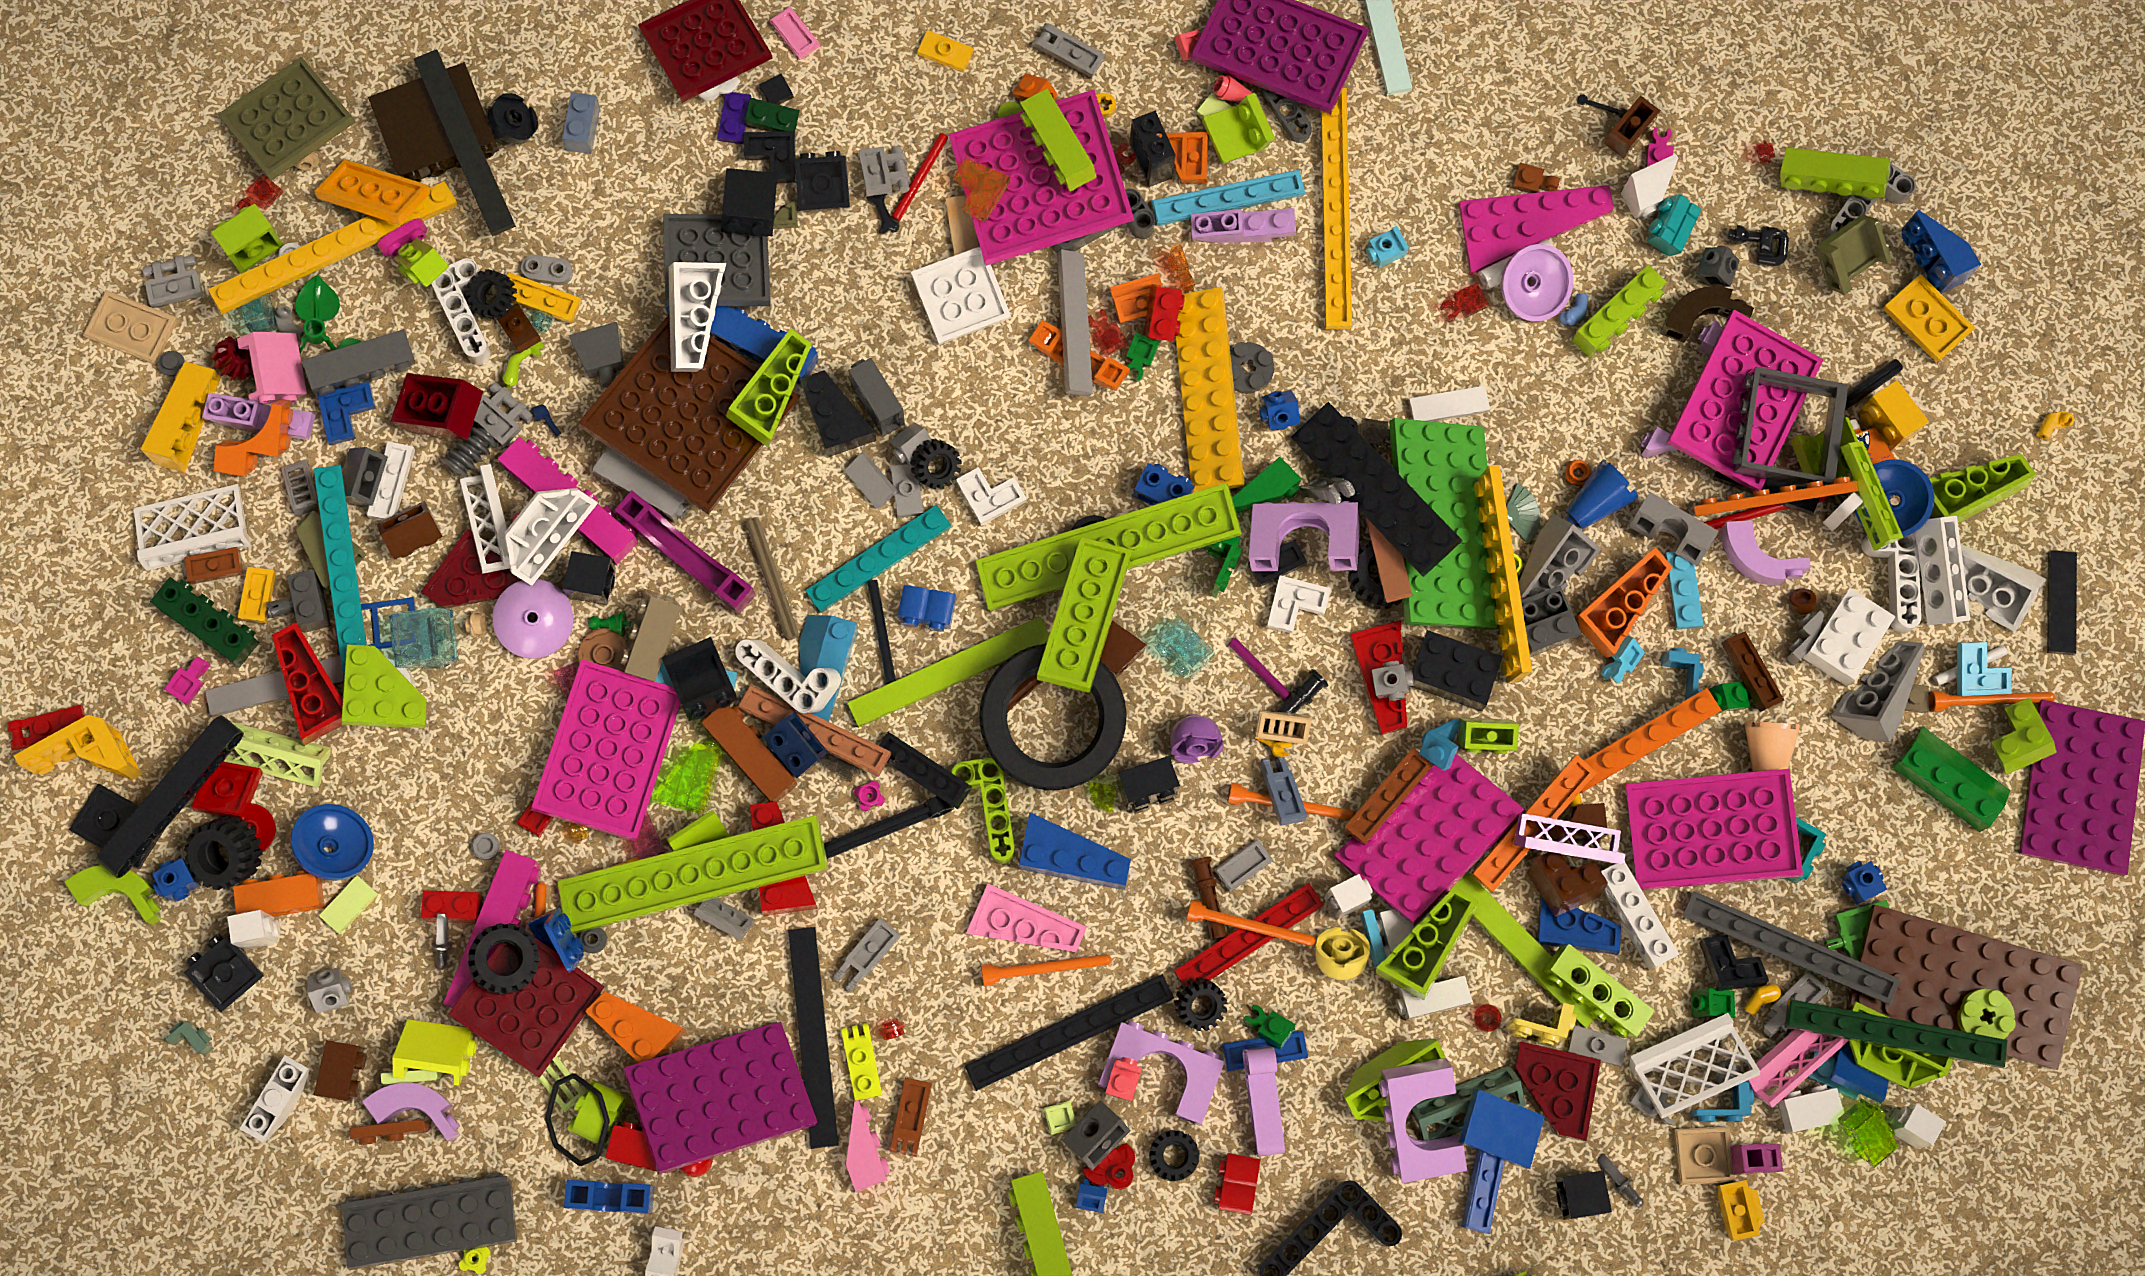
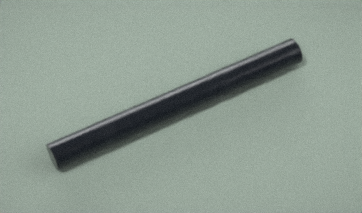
M870 580L867 584L886 684L896 681L878 580Z

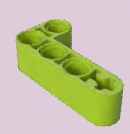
M992 758L957 763L951 773L957 775L962 770L968 771L971 774V778L966 783L971 785L972 789L980 788L992 859L998 864L1009 863L1014 857L1015 846L1003 771ZM988 766L995 767L998 771L997 775L992 778L985 777L982 772ZM992 792H997L1001 795L1002 799L997 804H991L987 801V796ZM1001 818L1006 822V826L1002 830H995L991 827V822L994 819ZM1003 837L1005 849H1010L1006 851V856H1001L1000 852H995L999 850L998 838Z

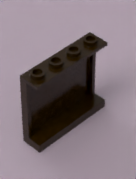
M463 62L446 68L485 158L488 159L495 152L499 151L467 66ZM422 77L368 97L397 176L421 182L423 178L429 176H441L446 170L453 167L461 168Z

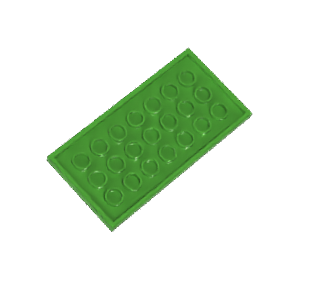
M1400 418L1390 420L1393 469L1463 540L1424 577L1404 558L1413 594L1411 597L1403 598L1405 624L1485 630L1500 629L1494 619V611L1497 609L1495 599H1492L1490 593V585L1493 583L1492 576L1486 568V559L1489 558L1487 548H1484L1482 542V534L1485 532L1483 522L1481 523L1478 517V509L1481 507L1479 497H1476L1474 491V484L1477 482L1478 477L1488 468L1484 427Z

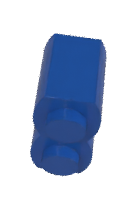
M904 585L898 618L903 621V625L909 627H918L919 624L929 625L930 630L944 632L945 628L951 629L957 600L956 594Z

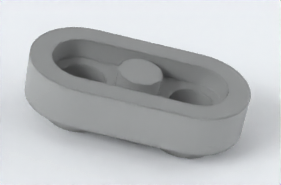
M530 255L521 263L523 276L538 283L565 285L573 277L571 264L562 258ZM532 264L538 265L535 270L529 269ZM557 268H563L561 273H555Z

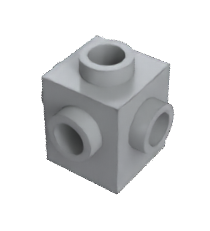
M1399 661L1383 663L1384 668L1372 670L1375 692L1379 699L1389 697V701L1404 699L1405 694L1411 693L1410 686H1414L1412 671L1407 670L1404 664L1399 665ZM1397 678L1396 683L1391 684L1392 679Z
M340 967L323 970L318 974L307 977V993L317 1014L331 1009H339L349 1004V993L352 992V985L349 977L343 976Z

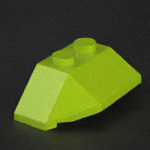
M1854 1002L1851 1010L1887 1017L1858 1002ZM1849 1040L1857 1066L1907 1090L1948 1075L1954 1060Z
M1432 1038L1400 1042L1355 1070L1343 1095L1353 1117L1356 1120L1385 1121L1383 1106H1387L1386 1097L1381 1096L1379 1081L1383 1080L1382 1070L1446 1058L1438 1040Z

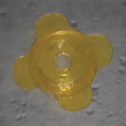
M572 822L569 823L570 838H575L576 844H580V841L589 838L588 827Z

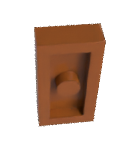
M238 547L184 557L189 584L244 575L241 553Z

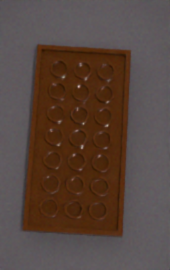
M1871 905L1858 961L1897 977L1901 981L1891 1005L1851 989L1846 1010H1852L1854 1002H1858L1889 1018L1961 1031L1957 1020V1013L1963 1003L1961 1002L1968 993L1977 989L1997 990L2008 998L2015 1013V1028L2005 1038V1040H2008L2006 1056L2054 1070L2059 1069L2083 964L1879 905ZM1983 1009V1015L1980 1016V1020L1990 1023L1992 1014Z

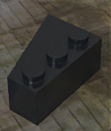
M825 370L800 378L804 396L827 458L876 441L875 431Z

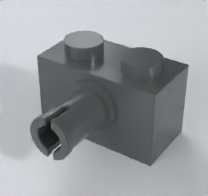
M314 569L287 575L291 592L290 597L266 603L267 608H270L267 610L271 619L294 612L299 628L305 633L331 626L323 586Z

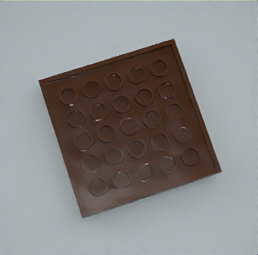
M669 313L582 417L578 427L709 515L764 446V444L726 417L728 408L759 368L710 336L701 370L698 372H671ZM793 391L778 427L800 401V396Z

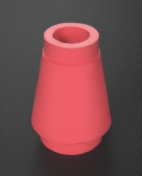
M1220 75L1213 86V93L1217 95L1218 99L1240 103L1245 96L1252 94V91L1229 75Z

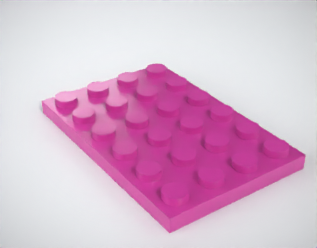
M1733 310L1730 312L1666 443L1752 491L1761 490L1766 479L1734 473L1735 464L1732 463L1733 452L1735 448H1738L1739 439H1736V430L1738 424L1742 423L1743 414L1739 413L1740 404L1746 396V390L1743 389L1744 378L1756 366L1815 378L1824 359L1740 312ZM1758 384L1747 462L1773 466L1808 393Z
M581 659L531 810L636 842L681 705L675 688Z
M1455 754L1449 769L1443 771L1435 764L1430 771L1365 846L1352 837L1334 856L1353 875L1360 874L1362 880L1366 878L1373 892L1415 926L1518 820L1519 813H1524L1525 810L1495 784Z
M1790 769L1626 784L1635 875L1641 890L1803 876Z

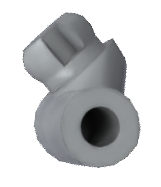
M285 305L277 307L274 315L278 331L281 333H296L297 340L301 341V338L305 335L304 329L294 325L290 308Z

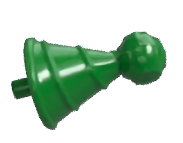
M621 611L603 620L598 616H592L588 620V626L592 630H597L602 626L611 630V632L624 636L625 626L631 627V621H626V613Z

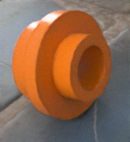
M1582 460L1570 462L1565 469L1567 481L1575 486H1582L1591 475L1590 466ZM1580 470L1582 477H1576L1573 471Z

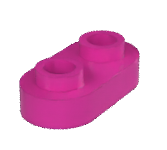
M413 219L384 236L377 246L384 256L395 257L398 255V250L406 243H411L416 238L423 240L426 236L427 227L422 219Z

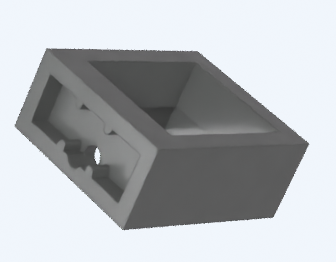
M872 358L867 360L861 359L855 362L851 369L848 370L851 387L882 437L905 425L903 408Z

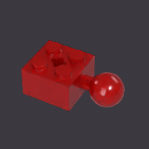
M624 1121L621 1126L614 1125L605 1158L614 1162L657 1172L642 1127ZM713 1158L679 1169L686 1176L701 1177L710 1170Z

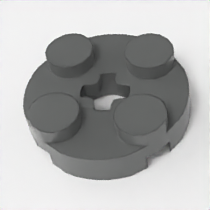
M1238 342L1230 349L1234 390L1244 394H1251L1267 387L1273 378L1275 369L1271 352L1257 343ZM1250 362L1256 370L1246 374L1244 372L1245 368L1241 366Z

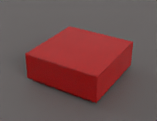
M531 800L516 823L536 836L541 837L554 817L532 811L533 801Z

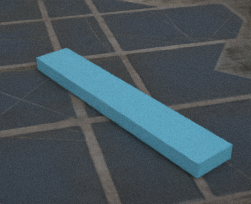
M1294 170L1151 200L1156 225L1161 226L1190 220L1191 214L1237 210L1305 195L1300 171Z

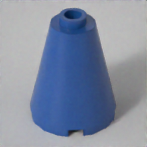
M1603 459L1598 463L1566 508L1565 513L1567 516L1564 519L1583 530L1634 502L1639 496L1635 489L1630 492L1626 488L1629 484L1627 479L1611 463L1606 464V460Z

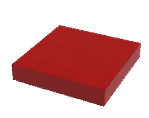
M223 761L197 791L191 808L197 812L229 816V818L235 816L240 820H244L263 771L257 767Z

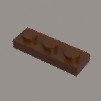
M1746 631L1721 643L1759 712H1763L1784 701L1782 694Z

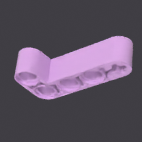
M1264 1046L1243 1049V1062L1256 1156L1285 1153L1275 1076L1277 1061L1274 1047Z

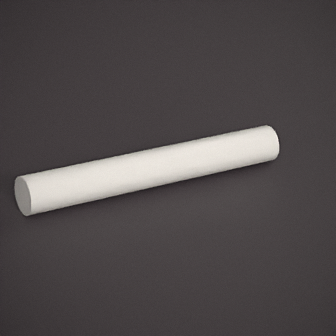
M2002 645L1987 652V664L2007 655L2008 652L2005 646ZM1957 666L1934 676L1933 680L1936 686L1957 678Z

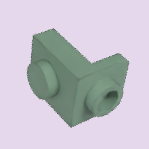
M189 1021L177 1023L170 1029V1035L165 1038L172 1045H177L186 1038L193 1048L202 1055H206L214 1049L209 1043L212 1040L209 1033L203 1027L198 1029L194 1023Z

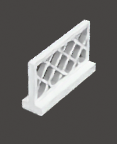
M238 484L133 508L139 546L137 557L146 571L183 563L186 556L233 547L242 549L251 546ZM234 493L235 500L228 508L219 503L224 495ZM206 500L210 504L202 514L193 510L198 501ZM179 506L183 508V512L176 520L167 516L173 507ZM215 507L225 511L217 523L208 518ZM153 512L158 515L150 526L144 524L142 515ZM189 513L198 517V520L191 529L181 524ZM232 515L238 519L239 526L227 529L223 527V524ZM163 519L172 523V526L164 535L155 530ZM204 521L214 526L208 534L200 535L197 533V530ZM178 527L187 532L182 540L174 541L170 539ZM152 533L161 538L156 546L146 548V541Z
M1729 1013L1630 1056L1629 1067L1633 1075H1637L1661 1119L1760 1075L1761 1071L1733 1027L1734 1021ZM1731 1036L1736 1045L1734 1052L1718 1048L1719 1041ZM1699 1049L1711 1051L1712 1055L1709 1063L1694 1059L1695 1051ZM1716 1053L1731 1058L1728 1069L1712 1064ZM1677 1059L1687 1062L1685 1074L1670 1070L1671 1062ZM1734 1060L1746 1062L1750 1071L1743 1074L1732 1071ZM1691 1064L1707 1069L1704 1080L1688 1075ZM1652 1070L1663 1073L1660 1085L1649 1082L1644 1074ZM1710 1070L1725 1074V1081L1719 1085L1707 1082ZM1667 1075L1682 1079L1679 1091L1663 1086ZM1688 1081L1702 1086L1700 1093L1694 1096L1683 1093L1685 1082ZM1661 1092L1676 1096L1675 1104L1664 1109L1659 1101Z

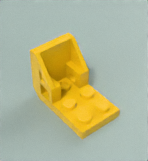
M86 715L13 755L18 765L35 775L38 773L40 775L46 774L54 769L56 763L62 760L69 761L77 756L89 760L90 764L132 780L143 775L119 729L103 718Z

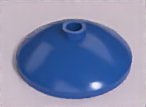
M1891 459L1874 464L1873 467L1903 537L1915 533L1927 522L1934 507L1935 497L1931 481L1919 467L1904 460ZM1899 496L1900 503L1892 505V497ZM1855 509V515L1859 522L1862 524L1860 517L1857 513V510Z
M335 804L318 805L305 811L294 824L290 837L293 855L300 866L310 874L325 880L338 881L357 875L368 864L374 849L373 835L366 821L353 810ZM324 848H330L332 852L328 853L324 850Z

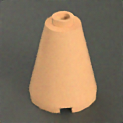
M1745 721L1752 771L1788 769L1800 724H1792V729H1790L1791 724L1754 722V727H1752V721Z

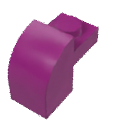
M1747 1144L1730 1147L1733 1175L1783 1172L1780 1144Z

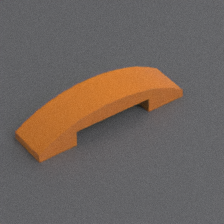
M1042 320L1030 337L1029 343L1064 366L1062 330ZM1090 350L1092 382L1117 391L1128 375L1130 368L1109 356L1104 358Z

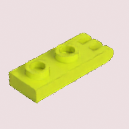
M868 1023L862 1025L864 1035L860 1036L858 1026H852L854 1037L850 1038L847 1027L841 1028L855 1101L882 1096Z

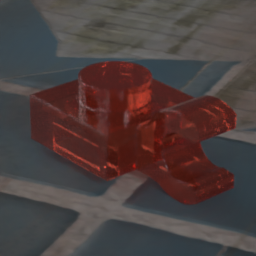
M262 174L245 190L249 197L240 200L236 206L241 210L255 203L257 207L260 206L266 211L283 194V191L273 181H270L266 175Z

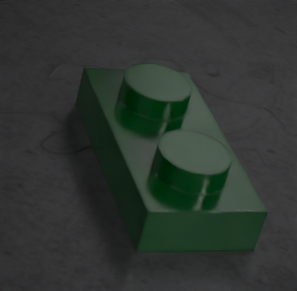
M750 97L744 124L772 132L795 131L800 110Z

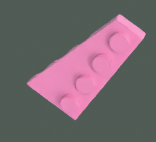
M988 883L966 934L1077 952L1087 927Z

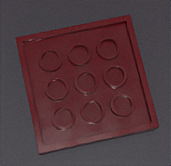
M687 0L638 24L643 37L682 103L773 59L771 51L740 0Z
M534 937L533 940L539 948L540 961L536 974L524 988L512 994L499 995L498 993L487 992L486 989L478 986V983L473 980L448 1015L530 1073L540 1078L586 1014L585 1011L594 1003L605 986L578 967L568 972L558 953ZM500 943L488 959L487 964L495 974L509 975L519 967L520 953L512 944Z

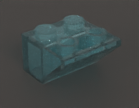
M426 608L389 616L396 668L442 669L459 660L453 609Z

